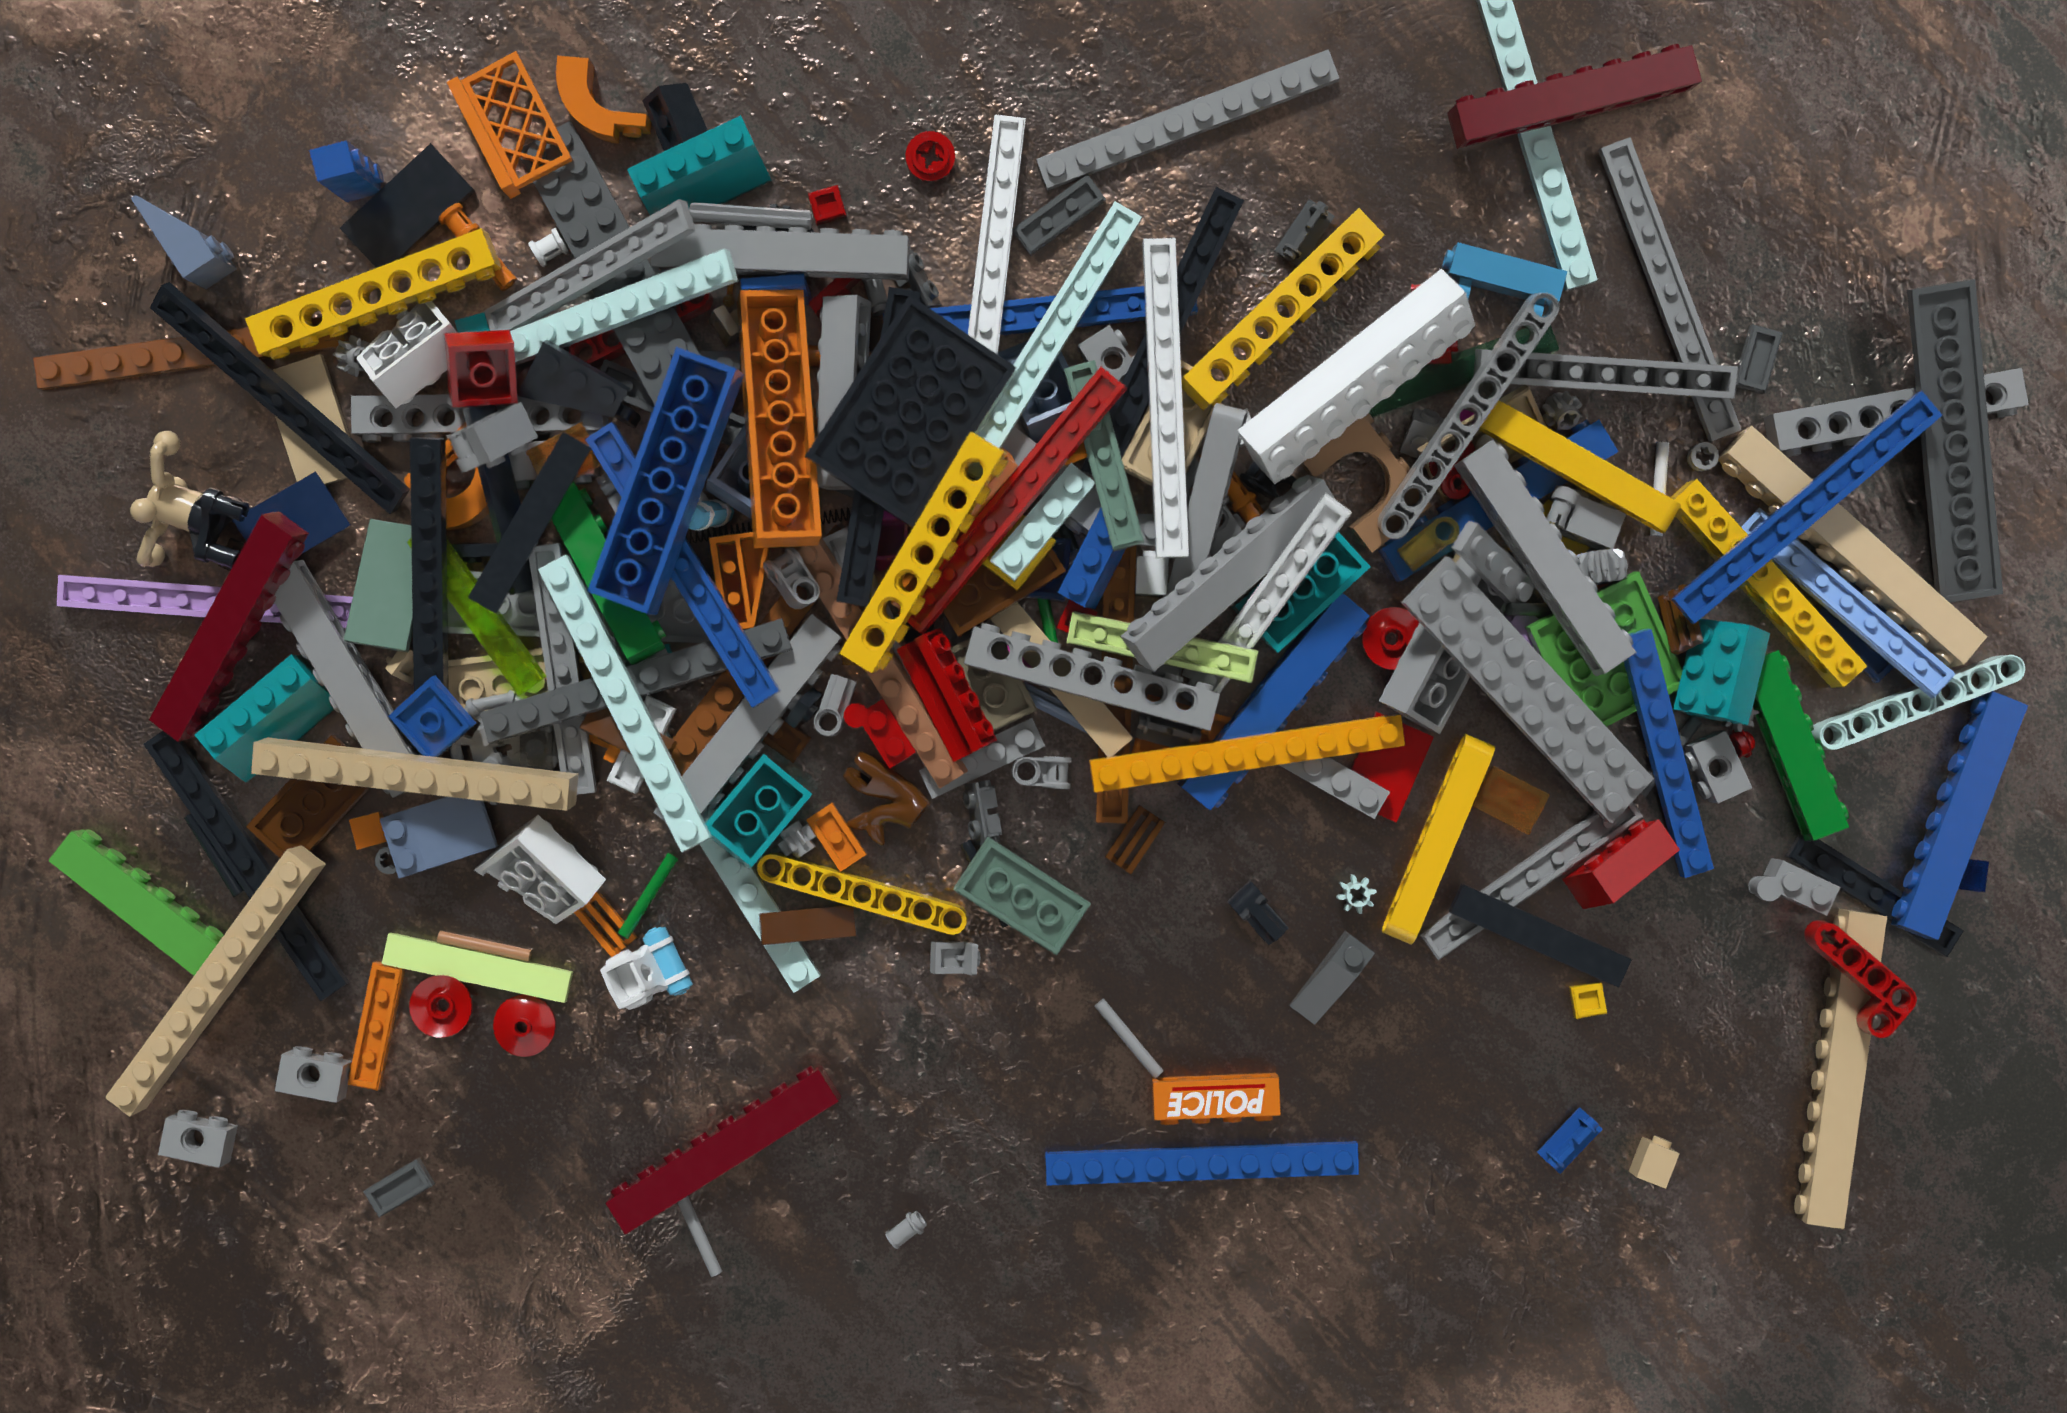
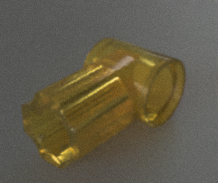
M1436 518L1399 547L1397 552L1406 565L1414 572L1447 545L1457 540L1460 533L1459 526L1453 518ZM1441 522L1447 523L1451 529L1450 536L1444 541L1440 540L1435 533L1436 526Z

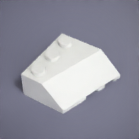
M432 301L423 304L418 303L410 312L407 310L401 312L396 317L398 319L396 326L391 331L381 332L356 357L374 384L395 408L410 402L418 391L426 385L435 383L441 377V374L447 370L444 334L457 333V331Z
M539 815L509 835L474 869V871L482 876L487 872L498 879L499 883L497 886L506 892L511 889L522 895L524 904L555 924L585 906L606 880L594 865L588 863L571 843L566 842L553 829L552 825L543 820Z

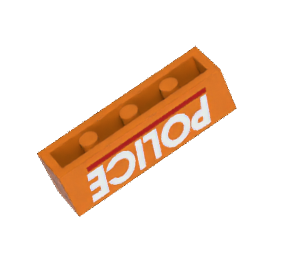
M1276 1073L1152 1078L1154 1120H1160L1162 1125L1179 1124V1119H1192V1123L1205 1124L1210 1123V1118H1223V1122L1234 1123L1241 1122L1242 1117H1254L1255 1121H1271L1273 1116H1281L1279 1077Z

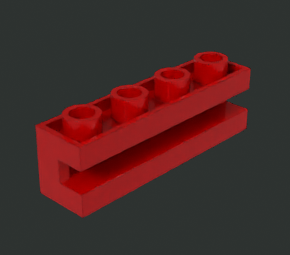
M941 628L927 632L916 638L915 641L896 649L953 762L997 741L993 726L986 719L979 705V699L968 684L964 669L957 662L951 650L950 642L943 634Z

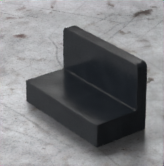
M687 83L658 86L642 100L664 151L708 131Z

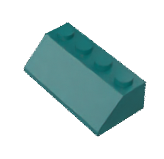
M741 115L627 169L650 216L679 199L687 202L688 207H690L691 203L724 204L772 181Z
M1337 532L1261 636V639L1277 653L1371 567L1339 532ZM1262 580L1232 607L1237 614Z
M291 654L198 731L195 737L217 762L244 782H248L257 775L251 774L254 742L267 737L298 741L334 711L329 701L331 695L325 685L321 686L313 675L314 668L302 655Z

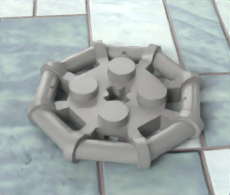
M509 690L505 694L475 700L470 698L465 702L466 706L464 709L481 724L472 737L463 735L449 748L451 759L464 760L461 745H470L474 762L529 768L532 761L538 758L543 760L539 769L551 771L559 762L553 725L540 729L545 749L537 748L534 731L504 740L505 744H511L512 749L507 751V755H502L501 752L496 750L499 742L488 743L480 712L522 700L523 698L518 696L516 691ZM490 802L492 805L498 804L497 802Z

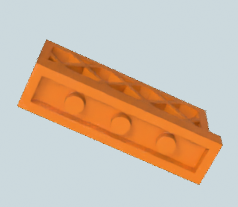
M517 51L462 80L457 76L447 82L500 188L510 199L521 194L519 189L573 161ZM516 63L519 72L515 83L501 79L504 69ZM523 79L527 86L522 85ZM482 80L492 82L488 97L477 95L472 86ZM499 84L513 88L508 103L494 99ZM520 90L531 93L533 96L529 109L515 105ZM480 102H484V103H485L484 109H483V107H482V105H481ZM492 105L506 109L501 124L492 122L488 118ZM537 106L540 112L535 111ZM512 111L527 115L522 130L508 126ZM533 117L546 121L547 124L543 136L528 132ZM494 128L499 129L498 134H496ZM505 132L520 135L515 151L503 147L502 141ZM550 133H552L554 139L549 138ZM526 137L540 141L536 156L521 153ZM547 143L559 146L563 154L552 161L542 159ZM508 155L513 156L511 161H510ZM519 158L532 161L533 165L530 173L519 178L515 171Z

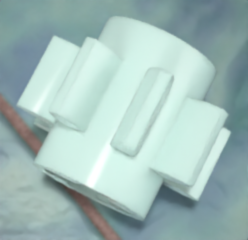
M1352 874L1350 876L1351 882L1347 884L1339 882V885L1343 888V894H1338L1336 898L1339 900L1345 899L1347 903L1344 905V910L1349 911L1354 906L1356 911L1362 914L1363 906L1366 904L1374 906L1370 901V895L1377 893V891L1366 887L1369 883L1368 878H1363L1359 883L1356 876ZM1362 887L1360 889V893L1363 895L1362 899L1358 900L1355 898L1351 902L1353 896L1350 894V890L1352 888L1358 890Z

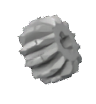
M1620 549L1590 551L1576 555L1580 562L1579 568L1585 577H1590L1596 585L1610 584L1627 578V559H1625V554Z

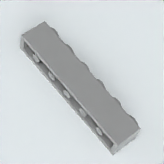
M859 295L823 297V306L820 309L822 332L818 343L820 369L817 373L819 401L816 403L818 425L815 439L869 358L871 301ZM817 466L818 487L827 490H853Z

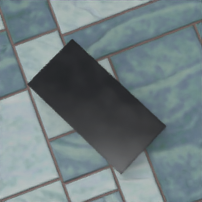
M430 143L348 219L340 229L368 260L378 268L407 256L441 224L438 218L442 212L455 203H464L475 190Z

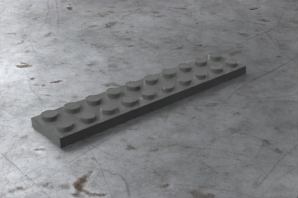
M570 120L557 129L573 161L533 183L576 259L630 228L578 131ZM550 133L549 138L554 139L552 133ZM535 140L524 146L521 153L536 156L540 141ZM547 143L542 159L552 161L563 154L559 146ZM520 158L527 172L530 173L533 162ZM647 258L592 289L597 298L652 277L656 273ZM674 306L614 328L618 339L654 405L656 404L676 347L700 355Z
M1968 279L1908 289L1907 297L1916 393L1923 391L1943 415L1920 434L1935 590L1949 603L2003 594L1976 280Z

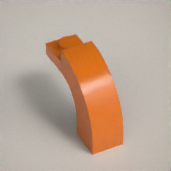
M557 55L556 82L558 92L566 109L584 130L603 141L619 144L620 132H623L624 136L640 138L642 134H651L652 122L647 114L611 111L596 103L593 94L595 67L589 58Z
M478 467L475 468L473 480L465 491L455 497L446 498L447 531H455L472 526L489 514Z

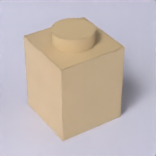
M1655 1135L1652 1140L1642 1137L1629 1172L1639 1179L1666 1189L1679 1153L1671 1148L1672 1142Z

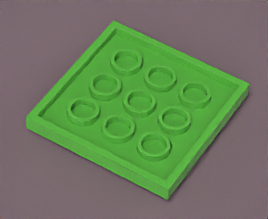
M1634 571L1628 574L1627 578L1612 582L1598 589L1596 593L1603 603H1607L1613 609L1616 616L1614 620L1620 629H1624L1628 634L1643 629H1652L1668 694L1677 691L1682 668L1676 655L1671 653L1667 634L1640 572ZM1553 613L1525 626L1534 649L1606 727L1637 711L1624 661L1607 673L1595 676Z

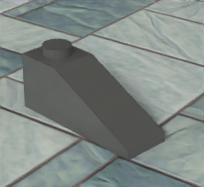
M1344 931L1289 1006L1315 1025L1354 982L1375 953Z

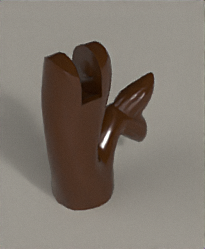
M860 751L854 758L857 766L871 776L870 779L852 767L846 769L843 778L859 793L888 799L892 803L880 805L868 812H863L846 823L853 829L867 830L869 837L877 844L883 846L885 843L884 823L893 822L910 829L926 811L930 802L902 775L889 769L888 766L869 754Z

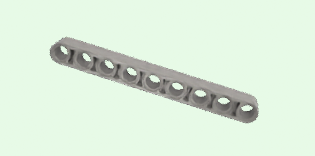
M1535 293L1526 299L1380 513L1377 525L1384 535L1392 539H1399L1408 533L1557 316L1559 303L1554 295ZM1540 298L1545 299L1548 303V311L1542 317L1538 316L1534 310V305ZM1521 326H1526L1530 332V337L1524 344H1520L1515 337L1517 329ZM1503 353H1507L1511 358V365L1505 371H1501L1497 367V359ZM1488 380L1493 386V391L1489 397L1482 398L1478 393V387L1481 382ZM1470 407L1474 412V419L1470 424L1463 425L1460 422L1459 415L1464 408ZM1452 434L1455 437L1456 445L1452 451L1444 452L1441 448V441L1446 435ZM1434 461L1437 464L1438 471L1434 477L1426 479L1423 476L1422 469L1426 463ZM1411 488H1416L1419 492V500L1413 505H1407L1404 501L1405 493ZM1392 515L1400 516V528L1393 532L1388 531L1386 528L1387 519Z
M1216 403L1214 406L1187 509L1189 556L1175 558L1166 596L1175 589L1176 584L1180 580L1191 576L1199 569L1202 561L1212 556L1242 440L1238 429L1246 424L1248 413L1246 410ZM1163 664L1155 672L1153 671L1152 675L1164 678L1165 673L1181 676L1183 668Z

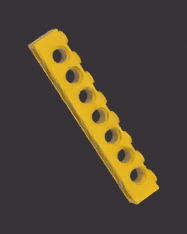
M1358 208L1181 379L1182 389L1203 411L1210 404L1213 407L1216 403L1220 404L1228 396L1225 390L1232 383L1238 387L1251 374L1247 368L1253 362H1256L1258 365L1264 362L1273 353L1269 347L1276 340L1282 344L1294 332L1291 326L1298 319L1304 323L1316 311L1312 306L1319 299L1323 302L1327 301L1338 290L1334 284L1341 277L1347 281L1360 269L1356 263L1362 257L1368 261L1381 248L1377 242L1385 234ZM1343 243H1348L1353 247V255L1344 251ZM1321 264L1329 265L1333 275H1326L1321 269ZM1299 285L1308 286L1311 290V296H1304L1299 290ZM1278 305L1285 306L1289 310V318L1282 317L1278 313ZM1255 327H1263L1268 333V339L1258 337ZM1233 348L1243 349L1246 354V360L1237 359L1234 356ZM1211 369L1221 370L1224 374V381H1216L1211 375Z
M480 228L249 316L245 320L258 354L271 357L272 360L280 359L289 355V350L298 346L301 348L312 347L319 343V338L330 335V337L343 335L349 331L348 327L359 323L360 326H366L378 321L377 316L388 312L389 315L401 313L407 310L406 305L416 301L419 304L427 303L436 299V294L447 290L451 293L465 288V283L473 279H477V281L490 279L495 276L494 271L500 270L502 267L489 233ZM463 255H468L470 258L469 266L464 270H459L457 267L459 258ZM439 266V278L430 282L428 279L429 270L432 267ZM409 277L411 286L408 291L401 293L399 283L403 278ZM379 288L381 299L379 302L371 304L370 294L374 289ZM346 300H350L352 303L351 311L346 315H342L340 310L341 304ZM317 311H321V323L313 326L311 322L312 315ZM291 322L293 331L290 336L284 338L282 328L286 323Z
M969 433L839 654L870 673L877 672L879 668L884 670L893 657V654L889 651L895 641L900 643L909 630V626L906 625L911 614L916 616L926 601L922 597L928 586L933 588L942 574L938 569L944 559L949 561L958 547L955 540L961 531L966 533L973 523L975 517L971 513L977 503L982 506L991 492V489L988 487L993 476L998 478L1004 471L1008 463L1004 459L1007 452L976 433ZM978 462L983 468V475L979 480L972 481L968 476V468L971 464ZM958 490L963 491L967 498L966 504L960 509L955 508L951 502L953 493ZM940 518H945L950 524L949 533L943 537L935 531V524ZM925 545L929 546L934 553L932 561L928 564H924L919 559V550ZM907 573L913 574L917 579V586L913 591H908L903 586L902 580ZM892 600L896 601L901 608V613L896 619L891 618L886 611L887 604ZM874 628H878L884 633V642L880 646L873 644L870 639L871 631Z
M1698 479L1685 483L1670 497L1681 504L1675 517L1715 561L1720 559L1748 535ZM1772 560L1767 562L1739 586L1831 688L1845 687L1867 667L1864 661Z

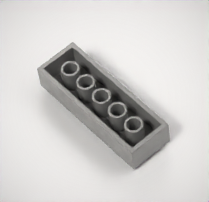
M1505 551V553L1524 571L1518 560L1511 554H1509L1507 551ZM1456 553L1453 561L1503 614L1507 603ZM1419 623L1405 652L1399 659L1393 675L1385 686L1379 702L1411 722L1440 734L1470 676Z

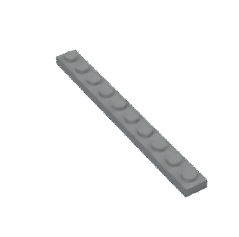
M1328 49L1037 158L1036 163L1048 191L1083 178L1087 174H1094L1338 82L1340 78Z
M1631 137L1601 148L1598 151L1678 362L1717 365ZM1691 396L1708 442L1742 430L1730 398Z

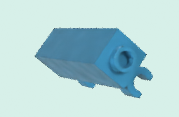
M1459 242L1452 248V251H1446L1442 268L1447 269L1446 274L1466 292L1467 299L1470 295L1471 286L1524 300L1535 293H1549L1554 295L1558 302H1560L1568 272ZM1543 298L1538 299L1534 305L1535 313L1542 317L1544 305L1548 306L1547 301Z

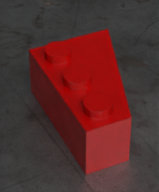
M1642 819L1629 827L1628 834L1616 838L1606 846V849L1562 878L1582 909L1615 903L1680 851L1659 819L1649 822Z

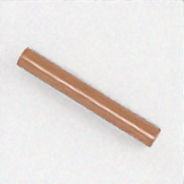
M439 931L437 943L511 959L530 962L532 950L454 933Z

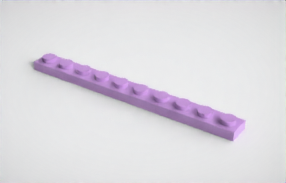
M58 575L57 606L206 617L221 587ZM324 594L335 615L340 620L342 627L346 628L353 596ZM273 604L269 610L265 611L260 620L261 622L282 623L280 620V615L282 614L276 604Z

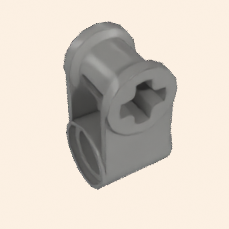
M787 547L784 550L785 553L773 561H765L763 568L786 603L791 608L802 609L818 599L820 588L805 566L804 560L798 551L793 547ZM786 563L788 564L787 567L781 569V566H783ZM797 586H801L806 590V600L798 597L796 593Z
M1021 757L1012 765V776L1019 784L1025 786L1070 789L1071 784L1068 783V764L1072 762V757ZM1023 762H1029L1034 766V775L1028 780L1019 778L1017 774V769ZM1058 765V779L1056 780V766Z

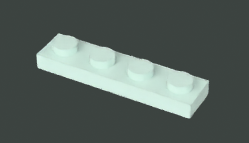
M1070 463L992 556L990 562L1015 582L1093 489L1095 482Z

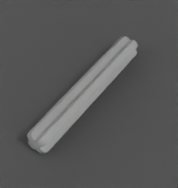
M691 203L689 207L693 222L770 226L775 228L802 227L807 230L811 229L813 224V215L808 210Z

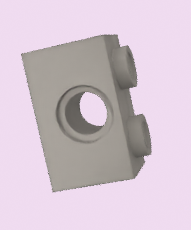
M1717 730L1685 745L1686 754L1684 756L1687 766L1691 771L1695 770L1700 781L1697 783V788L1704 800L1708 799L1710 803L1718 804L1752 788L1726 730ZM1716 759L1720 763L1721 769L1718 775L1712 776L1709 771V765Z
M295 1046L293 1050L281 1054L275 1086L276 1092L334 1103L346 1098L352 1061L344 1060L342 1054L325 1052L323 1056L313 1054V1049ZM310 1066H315L319 1070V1080H314L310 1076Z
M179 1110L178 1113L165 1118L158 1155L217 1168L231 1161L238 1125L229 1124L228 1119L218 1116H211L209 1119L197 1117L198 1113L190 1110ZM195 1130L202 1133L204 1138L203 1144L195 1140Z

